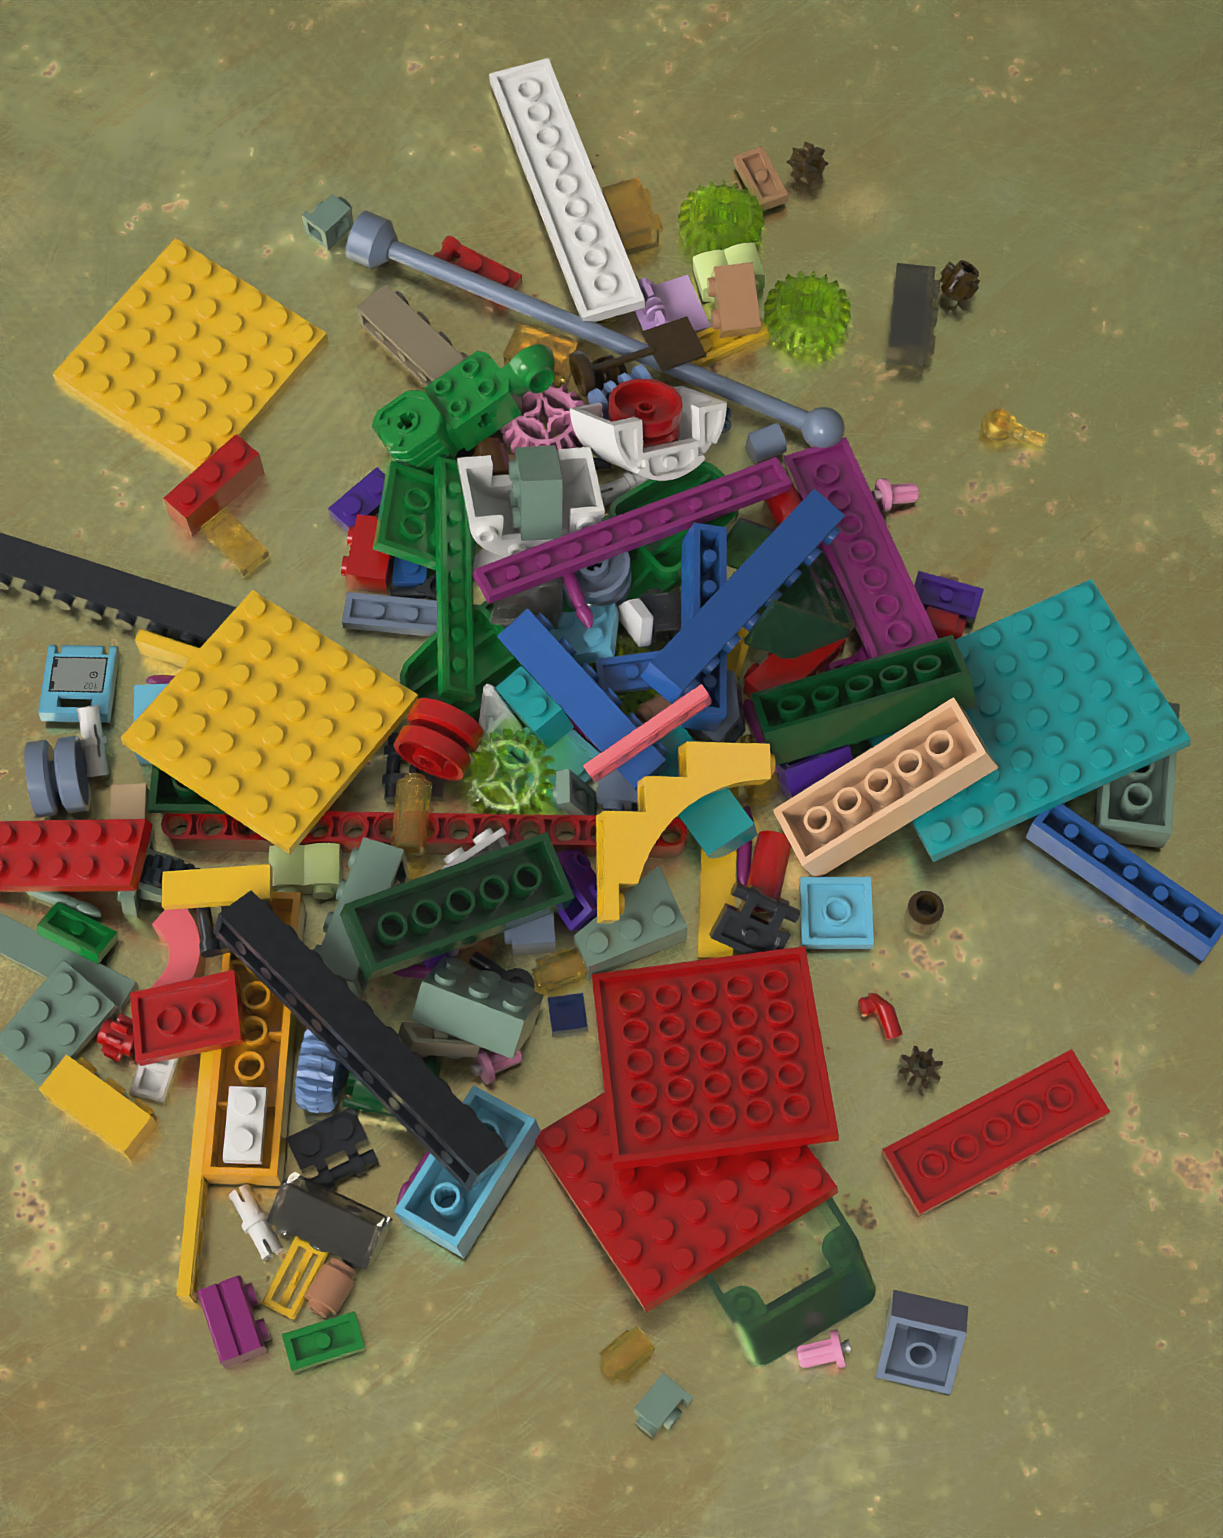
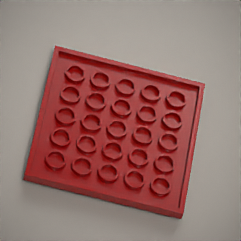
M805 946L591 974L614 1170L839 1141Z
M605 1092L541 1130L535 1140V1146L646 1313L838 1193L837 1185L807 1145L614 1170Z

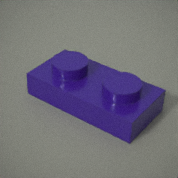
M376 467L328 508L329 515L348 532L350 526H355L357 514L368 516L378 514L385 474Z
M918 571L914 587L926 611L928 606L959 614V618L974 624L984 591L983 588Z

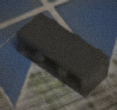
M897 263L893 283L886 363L925 367L927 355L934 354L936 336L930 335V327H936L938 308L932 307L933 299L938 300L940 281L935 280L936 267Z
M294 1172L281 1182L266 1222L276 1226V1229L284 1235L297 1236L308 1241L309 1245L317 1251L331 1252L341 1257L343 1262L351 1267L367 1269L378 1259L393 1219Z

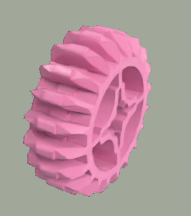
M554 382L542 393L534 394L530 391L522 396V414L500 429L503 434L504 443L506 446L510 445L513 455H515V447L555 446L556 451L557 449L582 447V443L578 439L572 425L570 408L584 406L583 400H578L576 391L568 393V388L565 384L560 388H555ZM542 416L545 417V423H547V430H544Z

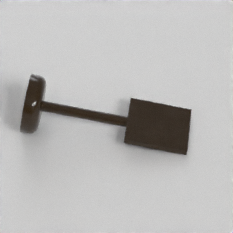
M686 316L642 331V335L648 345L647 348L593 366L583 351H575L569 353V365L578 391L583 397H586L590 391L596 389L595 373L649 355H653L661 372L704 358L707 354Z

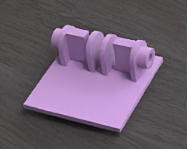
M688 275L657 285L648 278H642L638 281L645 299V308L635 310V313L643 331L686 316L695 333L711 327Z

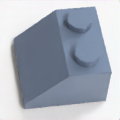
M893 1290L885 1323L876 1378L951 1395L967 1334L968 1306Z

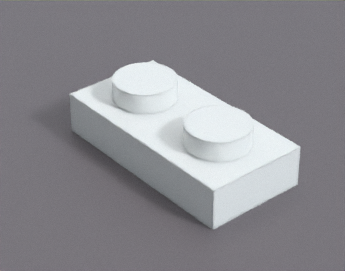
M229 1086L223 1149L224 1163L262 1164L268 1090L266 1087Z

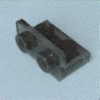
M563 577L493 602L494 608L490 615V623L508 627L528 608L534 616L541 612L553 625V629H557L564 613Z

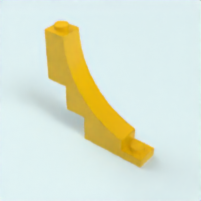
M687 741L678 747L679 777L645 776L637 782L638 812L603 811L596 816L597 923L612 924L620 920V915L624 913L625 898L623 893H619V888H631L639 883L644 864L652 847L671 821L686 807L708 794L726 788L742 785H761L771 779V775L775 771L774 754H770V744Z

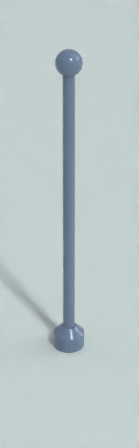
M363 211L357 217L349 233L346 244V257L371 269L392 259L622 356L648 347L643 342L592 321H583L580 316L399 242L391 220L372 212ZM653 355L634 360L661 371ZM691 362L663 371V373L802 430L805 441L812 447H832L839 443L844 436L845 425L843 418L832 408L818 407L809 412Z

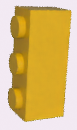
M66 1054L38 1090L47 1100L131 1160L158 1126L151 1116L154 1110L139 1098L132 1102L123 1096L126 1090L113 1079L108 1077L104 1082L94 1075L97 1069L84 1058L80 1057L75 1061Z

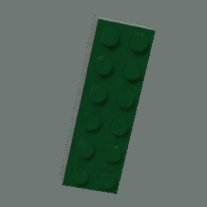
M953 635L751 693L759 727L765 744H770V754H774L775 766L790 763L796 759L813 754L825 753L828 750L844 745L859 743L862 740L882 734L893 733L896 730L907 727L953 697L964 711L977 707L971 674Z
M545 832L346 903L340 913V917L365 980L368 982L564 910L573 901L574 895L549 835Z

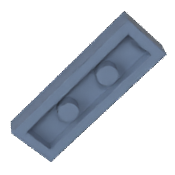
M347 592L342 625L343 628L431 637L437 631V601Z

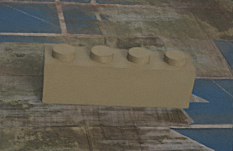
M386 284L357 306L360 325L425 387L469 357L466 353H459L452 347L450 339L443 332L440 331L438 333L435 331L422 312L418 311L416 313L409 306L407 299L401 292H394Z

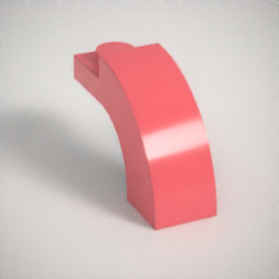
M188 909L164 910L152 925L158 936L167 942L169 946V961L165 971L151 988L203 977L205 969V957L201 956L199 943L202 942L201 934Z

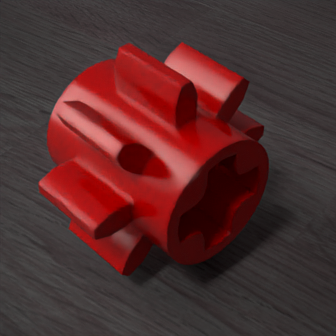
M119 1014L117 1021L108 1018L103 1023L97 1036V1043L103 1045L101 1052L104 1053V1056L120 1062L123 1054L128 1057L135 1055L132 1018Z

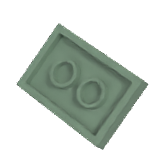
M62 960L0 1032V1052L41 1086L66 1054L72 1059L78 1056L100 1030L103 1023L113 1015L119 1006L70 964Z

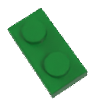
M56 902L37 924L38 935L96 964H99L118 941L117 931L59 902Z
M355 1311L282 1334L290 1368L293 1373L366 1350Z

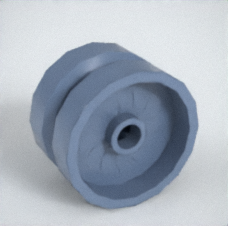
M628 552L575 571L587 605L590 608L610 604L619 606L626 601L631 592L632 572ZM561 576L558 578L561 596L569 607L576 611Z
M79 736L58 738L54 750L47 740L26 742L24 756L25 774L31 805L36 817L57 815L61 802L68 813L89 811V777H87L85 755Z

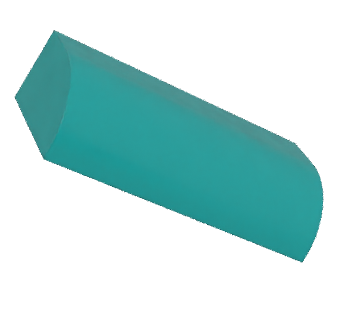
M680 726L658 740L669 752L664 758L670 764V767L660 776L679 777L678 747L687 741L695 742L687 730ZM729 788L708 794L696 800L678 815L706 855L712 859L735 851L758 835L755 824Z

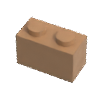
M753 262L715 266L711 277L707 278L708 296L714 297L716 308L711 310L713 329H718L719 338L758 334L761 328Z

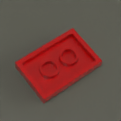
M235 970L130 993L135 1061L140 1066L246 1043L239 974Z

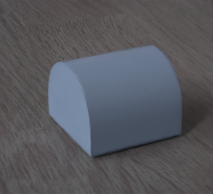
M774 423L748 434L745 448L753 463L756 464L787 451L786 440L779 423Z

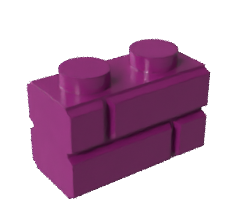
M240 1275L197 1291L219 1361L224 1368L268 1352L265 1341L270 1340L271 1336L265 1319L257 1320L253 1306L259 1304V1300L252 1282L245 1284L244 1279Z

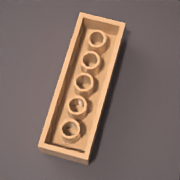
M953 697L773 809V812L802 867L813 877H821L998 769V766L967 713Z

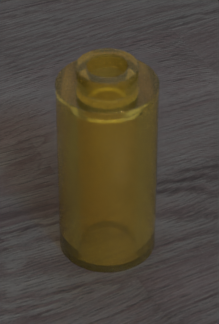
M408 773L404 775V778L397 780L391 846L404 849L405 856H420L427 852L432 783L426 780L424 775L418 773Z

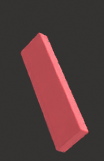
M702 684L584 764L583 767L594 782L600 781L712 704L708 692Z

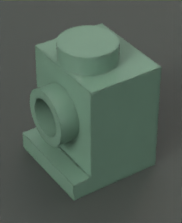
M333 194L324 202L318 203L312 214L307 211L302 214L305 233L327 250H330L349 232L354 224L352 207L349 202L343 197L337 198Z
M663 1372L634 1408V1414L638 1417L635 1423L651 1437L656 1433L658 1434L663 1426L670 1430L683 1413L678 1407L682 1404L688 1409L692 1404L693 1397Z

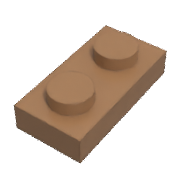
M763 146L734 156L733 164L759 212L788 202L789 194Z

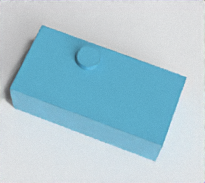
M474 1085L462 1103L469 1105L476 1112L478 1119L489 1130L496 1132L502 1138L504 1145L508 1148L502 1162L468 1192L430 1153L394 1210L403 1224L462 1258H465L535 1145V1140L541 1132L536 1119Z

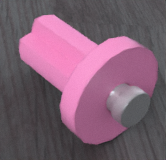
M885 478L878 479L875 489L871 492L880 512H888L892 504L911 503L919 499V488L914 483L890 485L888 479Z
M480 1048L477 1058L473 1057L474 1064L471 1065V1070L475 1077L480 1075L483 1082L488 1085L495 1081V1073L522 1061L521 1051L519 1049L514 1058L511 1059L493 1051L486 1053Z
M836 1329L830 1331L831 1339L799 1346L797 1348V1355L801 1367L809 1368L835 1361L839 1368L847 1367L845 1353H852L849 1339L842 1342L839 1331Z

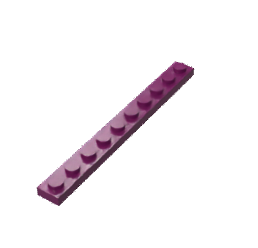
M777 457L481 566L474 569L473 577L487 603L490 604L691 528L693 523L702 524L790 491L792 481Z

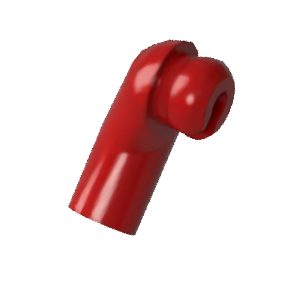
M868 993L867 997H861L858 1000V1007L862 1015L868 1016L874 1013L879 1018L886 1040L903 1034L895 1008L891 1003L877 993Z

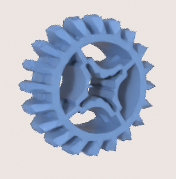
M308 1028L301 1043L295 1080V1100L300 1109L318 1114L321 1112L329 1113L335 1108V1105L338 1103V1097L341 1095L346 1067L328 1050L325 1043L319 1041Z

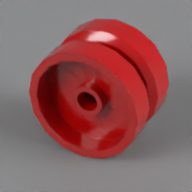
M652 379L625 381L613 388L609 396L608 420L613 422L632 417L641 419L643 448L679 441V423L682 418L683 409L682 398L673 387L664 382Z
M429 698L417 699L407 716L409 725L402 727L393 744L395 751L408 763L430 775L451 781L461 780L471 763L469 754L474 753L478 749L484 736L483 728L468 714L450 704Z

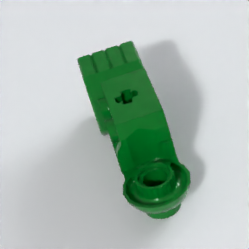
M536 344L528 346L518 352L507 365L500 369L488 353L477 350L424 387L425 391H405L379 409L374 416L372 429L377 433V436L382 440V443L387 447L388 452L397 463L433 475L434 462L438 457L454 460L457 452L465 448L468 452L522 414V396L529 391L534 394L542 393L553 384L555 379L553 351L547 345Z

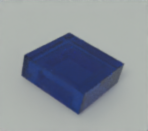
M583 993L547 998L552 1035L588 1031Z

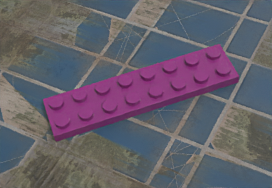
M842 438L839 443L832 447H811L785 455L784 465L801 500L803 501L815 489L845 515L837 526L842 530L829 546L823 542L820 547L869 659L938 639L847 438Z

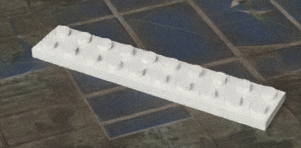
M549 58L490 73L492 89L580 317L583 321L596 322L645 308V299Z

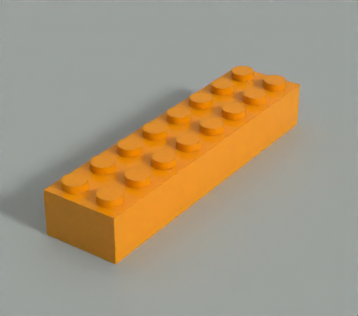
M273 891L272 903L269 904L274 914L284 924L292 926L298 938L303 942L306 906L301 892ZM233 952L223 954L221 972L235 970L239 974L246 1043L214 1050L202 1174L209 1184L283 1186L296 1016ZM229 1086L266 1087L268 1090L262 1164L224 1163L223 1161Z

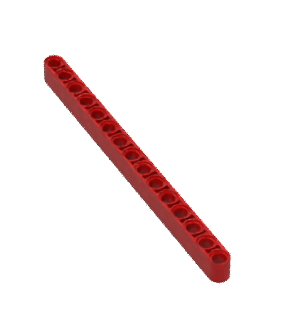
M326 811L299 845L336 843L340 844L343 853H352L354 847H360L362 839L365 837L404 849L405 854L449 855L462 847L464 852L474 847L476 844L473 839L485 830L491 828L493 831L503 827L507 833L503 837L508 845L526 840L522 838V835L527 831H536L539 835L547 832L556 853L579 849L586 857H596V840L592 836L596 833L597 815ZM166 813L161 821V829L169 845L175 850L269 852V847L275 846L256 832L250 836L242 835L243 830L247 826L229 814ZM675 817L652 847L648 858H676L685 851L687 827L682 820ZM179 825L187 826L184 833L179 835L172 834L175 827ZM211 827H223L220 833L207 835V831ZM324 827L328 829V832L322 837L312 836V832L317 828ZM353 828H361L363 830V833L358 837L352 838L347 836L348 831ZM390 828L399 831L393 838L381 836L385 830ZM422 829H430L434 832L432 836L425 839L416 836ZM460 829L469 832L467 837L463 839H455L451 836ZM563 831H569L575 835L568 841L557 838V835ZM667 833H675L680 839L671 843L665 841L662 837Z

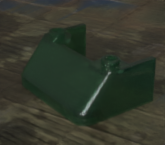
M740 517L727 534V566L738 570L775 529ZM820 549L822 551L821 554L809 567L804 563L801 565L799 570L802 574L790 588L783 585L778 590L782 593V596L779 600L773 599L743 639L746 645L773 653L782 659H796L847 638L856 625L855 620L822 549Z
M832 1197L817 1206L831 1229L824 1237L821 1246L822 1255L830 1268L767 1305L764 1304L758 1292L751 1287L737 1286L723 1294L711 1273L698 1280L743 1358L754 1367H766L796 1350L799 1346L806 1344L865 1309L875 1297V1282L860 1243Z

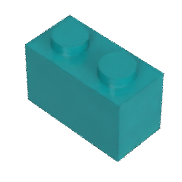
M522 666L495 687L513 713L547 749L551 748L574 728L563 709Z

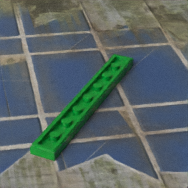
M438 457L434 462L438 696L440 698L471 703L476 698L471 531L457 460Z

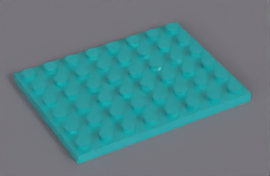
M1092 579L955 640L971 674L977 707L965 710L996 762L998 769L911 822L930 858L935 862L1190 746L1191 739ZM902 729L896 730L893 733L868 738L867 741L871 748Z

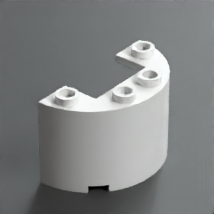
M684 386L673 387L681 396L683 404L682 418L679 423V441L643 448L642 420L632 417L611 422L602 418L601 403L570 408V416L578 439L584 447H591L593 455L645 478L665 481L688 474L706 459L704 454L712 443H717L721 435L726 417L727 402Z
M591 447L557 449L563 479L562 536L600 523L604 516L605 509ZM491 455L457 458L470 531L474 540L481 547L492 553L508 557L554 540L521 541L519 528H513L512 510L509 507V490H512V481L509 479V474L492 476L493 464Z

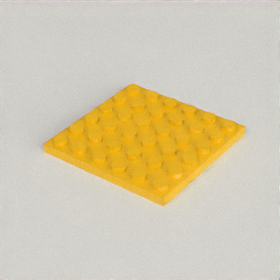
M175 238L53 372V376L57 382L194 471L235 434H238L243 439L326 343L328 337L325 331Z
M252 590L121 736V741L123 745L291 855L407 716L414 702L418 699V694Z

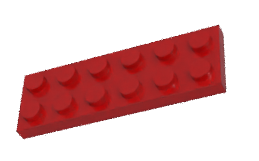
M147 819L0 821V892L137 891L153 824Z
M1071 1049L883 1148L881 1153L919 1217L1109 1115L1110 1110Z

